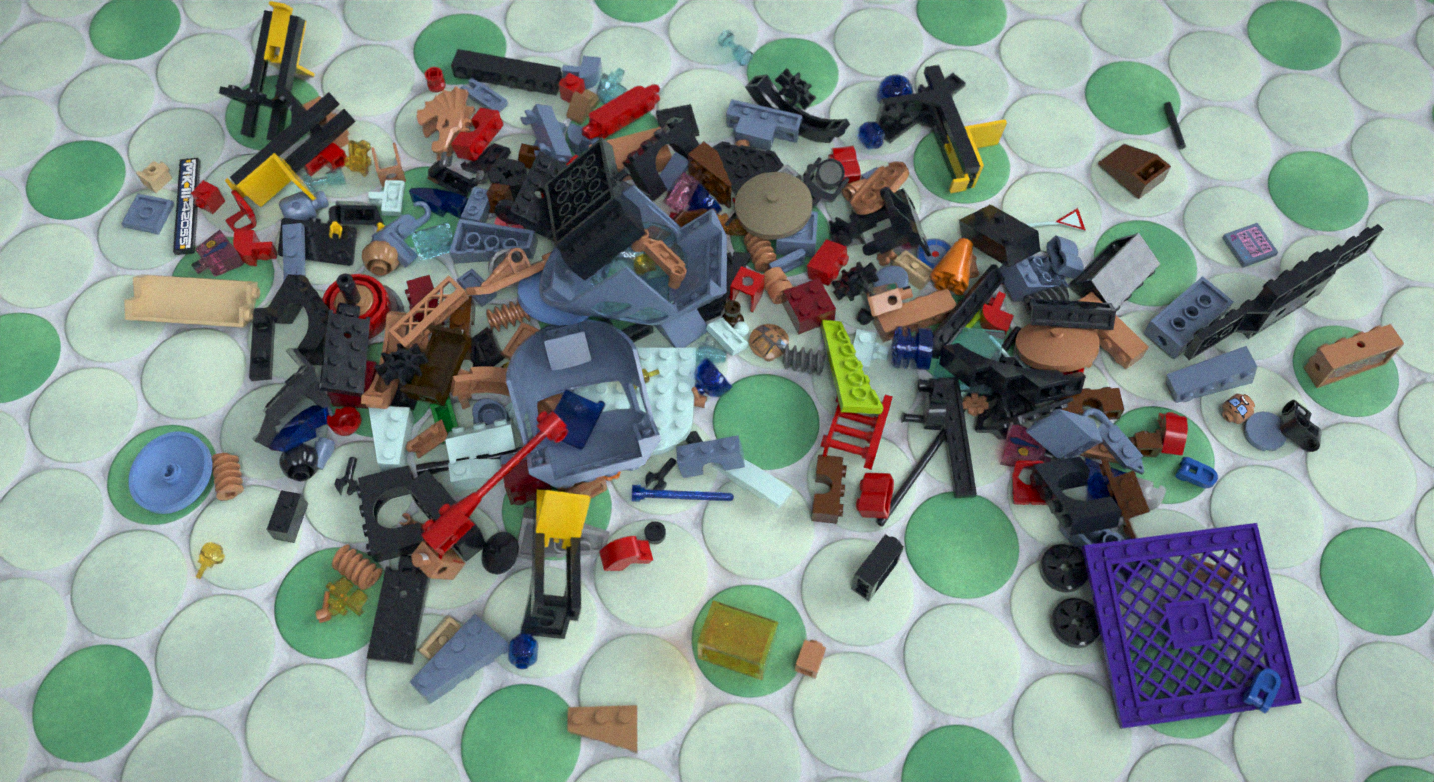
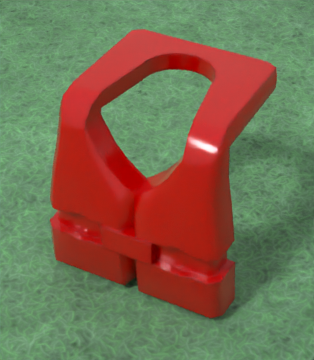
M237 190L231 191L240 211L225 220L227 225L233 232L252 230L257 224L253 210ZM245 214L251 222L241 228L234 227L235 223Z
M1018 460L1015 462L1012 474L1013 504L1029 505L1031 503V505H1047L1041 499L1035 487L1031 484H1025L1019 478L1024 467L1044 463L1043 461Z

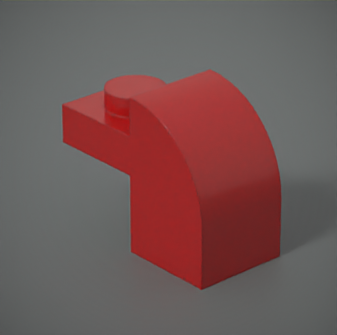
M332 142L307 163L304 169L310 176H313L324 166H327L336 173L347 165L349 161L345 151Z
M254 230L234 231L233 245L245 264L257 266L258 260L277 259L278 252L272 241L260 242Z
M999 291L996 298H991L989 305L984 303L979 321L982 329L988 335L1004 341L1014 315L1000 310L1006 294Z
M1173 412L1159 413L1157 421L1161 428L1163 445L1161 453L1183 456L1188 432L1187 417L1179 416Z
M636 536L616 539L599 551L604 571H623L630 564H649L653 561L648 540H637Z

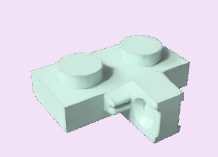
M385 180L384 190L369 192L368 199L370 204L381 207L382 215L401 216L405 181Z
M857 329L853 344L856 350L855 355L857 360L861 361L863 365L862 370L869 371L871 360H876V358L887 360L889 347L875 342L876 333Z

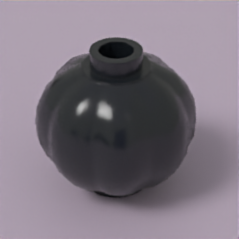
M301 442L287 447L279 458V465L284 475L295 481H306L319 470L317 467L318 453L316 449Z

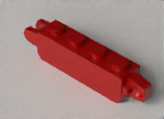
M652 84L646 88L635 86L589 113V123L582 128V135L589 140L595 137L605 139L655 109V104L660 101V96L657 94L660 92L659 85Z

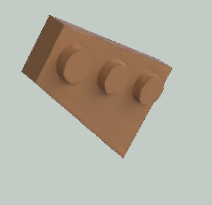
M637 705L568 707V733L594 741H601L638 754Z

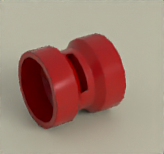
M438 67L428 68L424 74L428 89L433 93L443 91L446 84L442 70Z

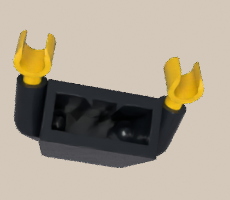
M336 201L335 205L331 206L328 211L329 223L331 225L329 231L330 238H332L333 233L338 234L339 238H341L342 226L339 224L374 225L377 227L376 232L385 227L377 205L370 203Z

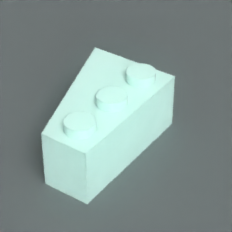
M368 407L377 463L381 471L406 466L408 457L406 445L411 440L414 417L410 408L388 407V409Z
M506 419L495 420L494 424L486 425L485 422L473 424L472 428L467 429L464 426L454 427L452 431H449L445 439L450 464L457 463L456 459L469 457L471 460L475 459L477 455H492L516 448L512 421H506Z

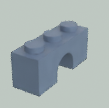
M739 435L676 446L677 464L683 478L703 475V466L708 463H719L723 466L724 471L745 467L744 451Z

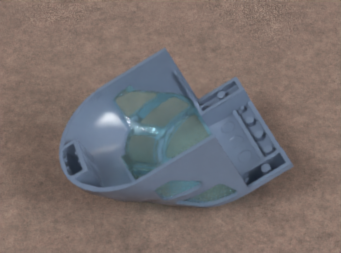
M633 184L622 192L625 197L639 207L644 229L649 232L648 238L657 241L662 240L686 264L687 272L684 280L681 281L680 287L678 289L670 288L668 286L669 276L644 251L636 252L632 250L631 245L587 280L580 278L567 266L560 250L555 247L544 266L539 284L542 300L561 311L579 316L602 317L643 325H660L688 314L726 294L727 235L713 209H710L685 226L680 227Z

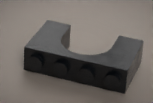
M673 117L669 119L663 128L656 130L653 133L654 136L643 141L640 144L641 147L629 153L627 159L622 162L630 171V176L637 188L648 193L650 200L655 201L667 190L656 169V157L659 150L668 144L674 152L688 160V154L700 145L685 118Z
M288 274L268 306L267 311L275 323L292 324L304 307L308 316V330L297 350L311 365H322L326 319L329 308L305 275Z
M1080 456L1034 464L1032 474H1030L1031 485L1039 492L1041 499L1046 502L1050 512L1055 515L1060 526L1065 529L1069 536L1118 527L1122 511L1111 496L1083 501L1068 497L1062 492L1066 489L1087 486L1090 468Z
M409 465L358 478L359 486H356L358 498L362 499V505H359L361 517H365L366 523L362 525L365 537H368L369 541L366 544V551L368 556H372L376 563L394 559L401 555L413 554L420 543L425 540L421 536L424 530L420 522L399 528H386L378 524V513L387 501L410 494L406 485L414 480V476Z

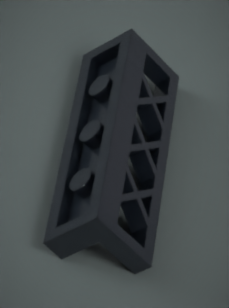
M1030 298V306L1032 308L1031 325L1114 330L1116 309L1112 303Z
M1015 357L992 358V360L1004 364L1023 367ZM985 385L983 396L986 397V402L989 403L994 398L1002 397L996 391L993 392L992 388L988 385ZM996 401V405L991 409H984L983 413L978 414L975 431L977 433H993L998 439H1006L1009 427L998 429V426H983L984 421L990 416L992 417V422L1002 419Z

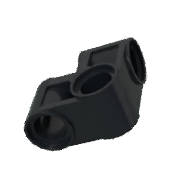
M1293 399L1282 409L1280 430L1285 437L1291 439L1304 451L1315 452L1320 448L1322 431L1310 421L1312 413Z

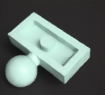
M721 317L707 325L706 330L731 356L747 348L748 343L742 338L749 332V327L745 322H737L732 328Z

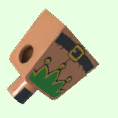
M897 283L869 288L870 292L866 294L872 317L902 308V300L913 297L910 286L898 288Z

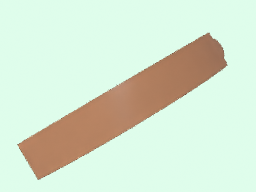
M390 311L387 313L382 352L390 354L397 351V344L400 342L388 330L404 317L407 312ZM402 326L396 333L401 338L405 337L409 333V326ZM382 356L380 358L379 365L385 363ZM376 372L370 388L362 395L361 404H366V407L388 409L398 389L399 379H394L389 385H385L382 377Z
M470 367L469 374L453 376L450 389L452 396L473 393H496L510 397L506 382L507 369L500 367ZM561 394L550 396L537 403L539 413L546 411L549 414L553 411L563 422L576 419L577 417L571 405Z

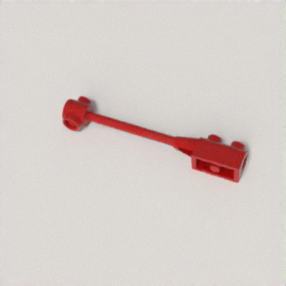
M544 411L538 415L536 427L540 431L476 492L474 491L452 506L449 504L443 505L439 509L441 516L435 522L430 519L423 524L422 529L424 532L421 536L437 553L443 556L475 525L469 517L482 501V498L545 438L558 443L567 436L566 424L553 411L549 414Z

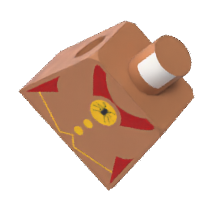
M423 540L411 555L413 565L419 567L431 579L454 580L466 564L452 548L442 556L426 540Z

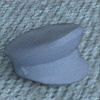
M899 266L882 268L876 273L879 281L873 282V287L890 283H897L898 288L909 286L908 274Z
M488 398L480 399L473 406V424L485 422L486 425H490L499 419L510 421L509 412L505 410L503 404Z

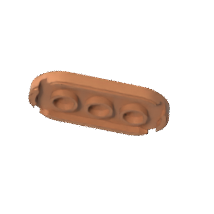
M894 161L888 163L889 166L884 167V165L879 167L851 198L850 203L853 211L856 214L864 215L882 208L885 204L880 196V190L883 187H889L895 193L909 176V170L905 163Z

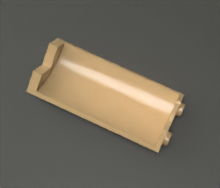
M142 274L133 277L134 297L124 300L125 320L245 327L248 322L253 320V311L256 299L260 297L258 282Z

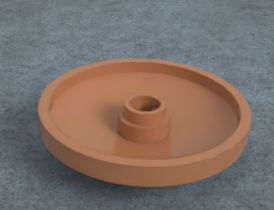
M1029 323L1017 334L1016 352L1024 363L1035 369L1070 372L1084 368L1096 359L1099 353L1100 340L1094 329L1038 326Z

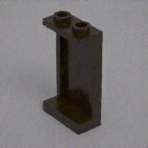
M437 324V326L429 325L428 330L432 335L424 352L428 363L418 365L422 376L419 377L415 374L411 384L401 386L400 391L409 399L445 406L450 394L453 376L458 375L472 340L466 335V331L461 328L455 327L450 329L442 324Z

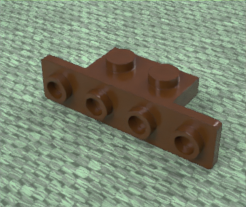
M1102 458V464H1099L1102 475L1108 477L1110 484H1107V488L1111 497L1115 496L1117 505L1122 510L1120 517L1123 516L1126 525H1123L1126 537L1136 539L1138 537L1130 518L1151 512L1136 473L1131 471L1114 477L1107 458Z

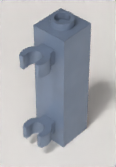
M535 104L532 110H525L526 117H520L521 122L524 125L531 124L540 151L567 164L572 158V154L552 106ZM535 150L534 154L537 156L539 151Z

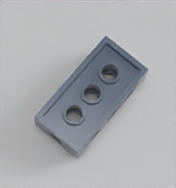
M1202 276L1149 322L1144 334L1175 359L1188 348L1187 344L1194 339L1193 334L1202 327L1206 329L1212 321L1225 316L1234 301Z

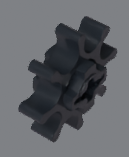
M786 68L775 79V82L783 87L779 93L791 99L790 104L792 106L798 102L802 109L806 110L816 99V96L808 91L812 85L800 79L801 74L799 72L793 76L789 69Z
M857 262L856 267L850 268L848 272L843 269L841 271L843 274L841 279L832 282L835 288L833 293L836 298L841 300L844 296H847L850 301H853L854 296L860 295L862 291L866 294L869 293L868 287L870 283L879 281L874 264L870 262L866 267H863L861 262Z
M398 343L396 352H391L390 354L381 353L385 363L375 365L374 368L378 375L382 377L385 385H389L394 379H399L401 385L404 386L406 385L405 379L407 376L411 377L413 374L419 377L422 376L418 365L428 363V359L424 352L421 353L417 343H414L408 350L404 349L401 343Z

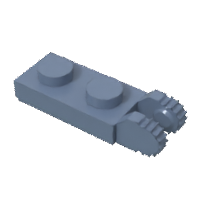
M473 78L468 80V84L473 90L465 85L460 87L461 90H468V98L486 109L498 110L500 113L508 106V101Z

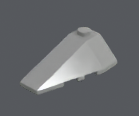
M524 507L518 536V558L532 560L533 509ZM584 523L580 537L581 555L599 554V551L607 545L609 531ZM550 538L548 547H544V558L556 556L557 558H564L566 549L561 548V539L557 543L553 542L554 538Z

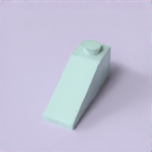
M466 459L457 461L454 464L448 463L450 480L454 491L460 492L480 488L501 468L500 459ZM502 479L497 484L504 483V479Z

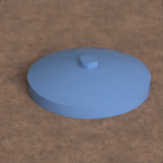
M543 270L520 280L517 290L518 302L521 308L534 319L552 325H573L590 317L574 315L546 304L542 300L539 291Z
M170 432L153 439L138 453L131 466L129 490L133 499L141 507L157 514H169L189 506L202 494L210 480L213 466L210 450L203 441L187 432Z

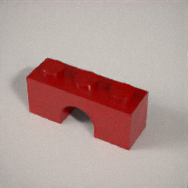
M480 108L471 118L475 130L472 132H460L451 143L457 158L477 160L504 126L498 110Z

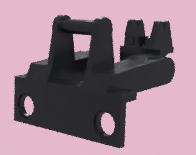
M883 187L880 190V196L885 205L873 213L860 215L852 211L849 215L850 223L839 217H835L836 222L829 221L830 235L833 242L847 246L853 243L852 239L857 237L862 245L865 244L862 247V251L866 256H871L878 252L883 254L910 242L912 248L920 245L928 257L931 256L914 203L904 188L894 193L889 187ZM889 218L892 226L873 233L874 241L866 243L863 232L877 227L876 223Z
M288 348L285 352L300 368L285 381L286 384L265 405L263 409L265 417L260 431L252 438L256 443L258 442L273 451L276 450L273 445L274 443L282 444L275 427L281 424L279 420L286 415L302 395H305L317 406L323 408L328 407L331 403V399L325 391L319 390L320 384L317 381L315 368L296 348Z

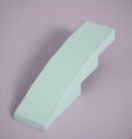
M745 459V467L724 471L721 464H712L715 469L743 490L748 489L761 500L765 498L778 509L792 494V489Z

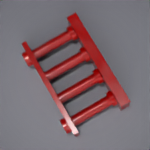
M885 394L883 402H881L883 406L882 413L878 417L874 416V418L858 413L841 412L837 396L835 402L838 405L828 435H823L820 446L824 447L822 456L827 457L830 447L862 456L863 459H866L864 468L872 470L893 396ZM839 417L870 425L874 432L869 431L868 433L837 423ZM837 432L865 440L870 445L863 448L834 440L833 436Z

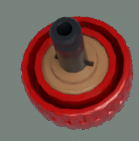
M341 274L327 288L322 298L323 302L330 310H333L334 314H336L339 302L360 306L359 318L365 319L366 316L370 317L368 340L374 338L386 328L387 313L392 311L390 298L382 283L374 277L364 274ZM344 333V337L351 338L350 334Z

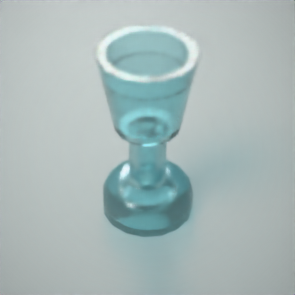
M726 30L719 36L718 44L721 47L729 46L740 66H745L751 61L753 53L744 46L737 45L734 42V34L731 30Z
M341 166L316 179H313L311 175L303 176L305 185L312 193L316 191L315 186L327 183L329 186L346 184Z

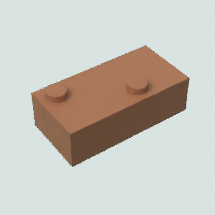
M661 127L607 140L613 147L618 173L624 169L625 166L622 162L627 159V155L640 148V144L654 136L653 133ZM667 144L657 154V172H662L671 159V153ZM628 175L623 181L632 180V178Z

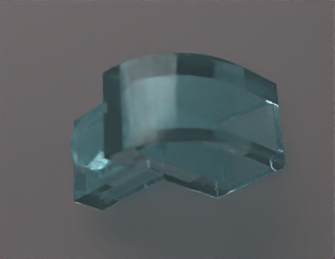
M620 67L609 75L603 73L597 87V96L603 104L627 92V88L620 84L625 73Z

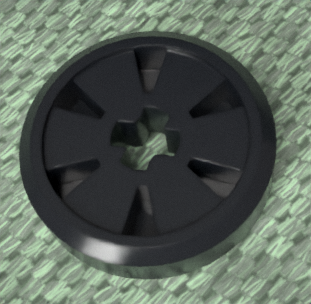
M1068 544L1054 545L1041 558L1040 574L1045 583L1056 591L1066 593L1076 591L1088 579L1083 552ZM1062 564L1069 568L1067 572H1063V568H1060Z
M1066 599L1056 606L1051 615V628L1054 635L1060 642L1069 647H1087L1100 635L1095 608L1091 603L1083 599ZM1074 618L1077 622H1081L1079 628H1077L1076 624L1071 623Z

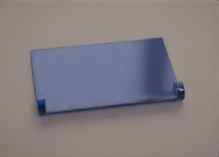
M565 390L554 410V413L567 426L568 434L562 442L575 448L583 449L605 407V403L603 401L595 403L569 390Z

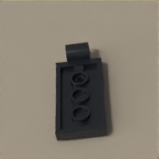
M339 302L336 314L333 313V310H328L319 387L321 391L362 397L364 394L370 317L366 316L365 319L359 318L360 306ZM344 333L350 334L351 338L344 337Z
M409 555L400 556L398 570H392L388 566L385 568L367 653L368 660L413 665L430 578L419 567L413 565L412 558ZM406 591V597L403 599L399 598V593Z

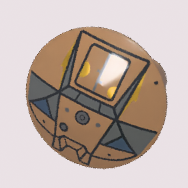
M774 324L758 326L752 331L749 338L751 350L765 361H773L775 358L782 356L786 344L789 345V337L786 331Z

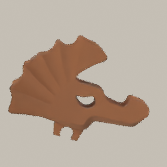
M455 86L452 91L443 90L442 93L435 95L432 101H425L424 109L417 110V121L419 125H423L424 136L428 138L435 131L439 132V140L433 141L431 147L432 151L437 153V161L441 159L442 152H447L446 156L448 157L452 155L454 149L451 143L460 132H471L470 128L467 127H473L470 118L474 114L475 108L473 106H466L469 95L467 89L461 90Z

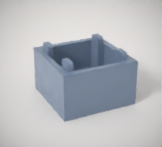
M812 211L807 224L797 233L786 238L777 239L776 254L788 255L803 248L806 252L805 256L813 257L816 247L818 212Z

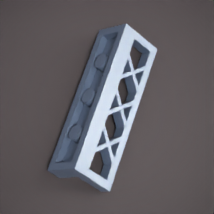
M731 99L726 113L727 127L734 128V124L739 122L740 117L776 125L775 138L794 143L798 142L802 115Z

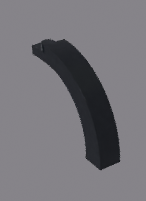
M768 74L754 76L745 86L750 96L759 106L802 115L799 136L816 142L831 143L835 137L844 135L845 130L850 126L848 119H824L811 115L795 105L792 106L791 102L779 93V90L773 84Z

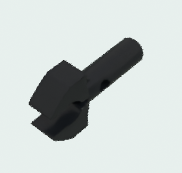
M355 457L349 458L344 477L341 479L336 478L334 485L340 495H342L343 487L347 483L349 484L346 492L348 496L352 495L356 491V486H358V482L352 479L357 463V458Z
M670 458L658 473L649 471L646 475V488L650 486L651 482L658 480V484L653 488V493L663 491L667 486L664 478L676 465V460Z

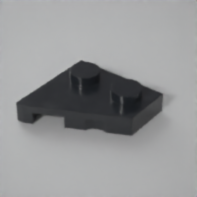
M493 143L481 153L476 161L469 163L464 161L461 163V167L463 170L474 174L482 170L484 171L483 174L488 173L489 178L492 166L496 164L498 159H507L511 154L510 148Z
M488 327L472 338L470 361L473 363V367H494L505 359L492 330Z

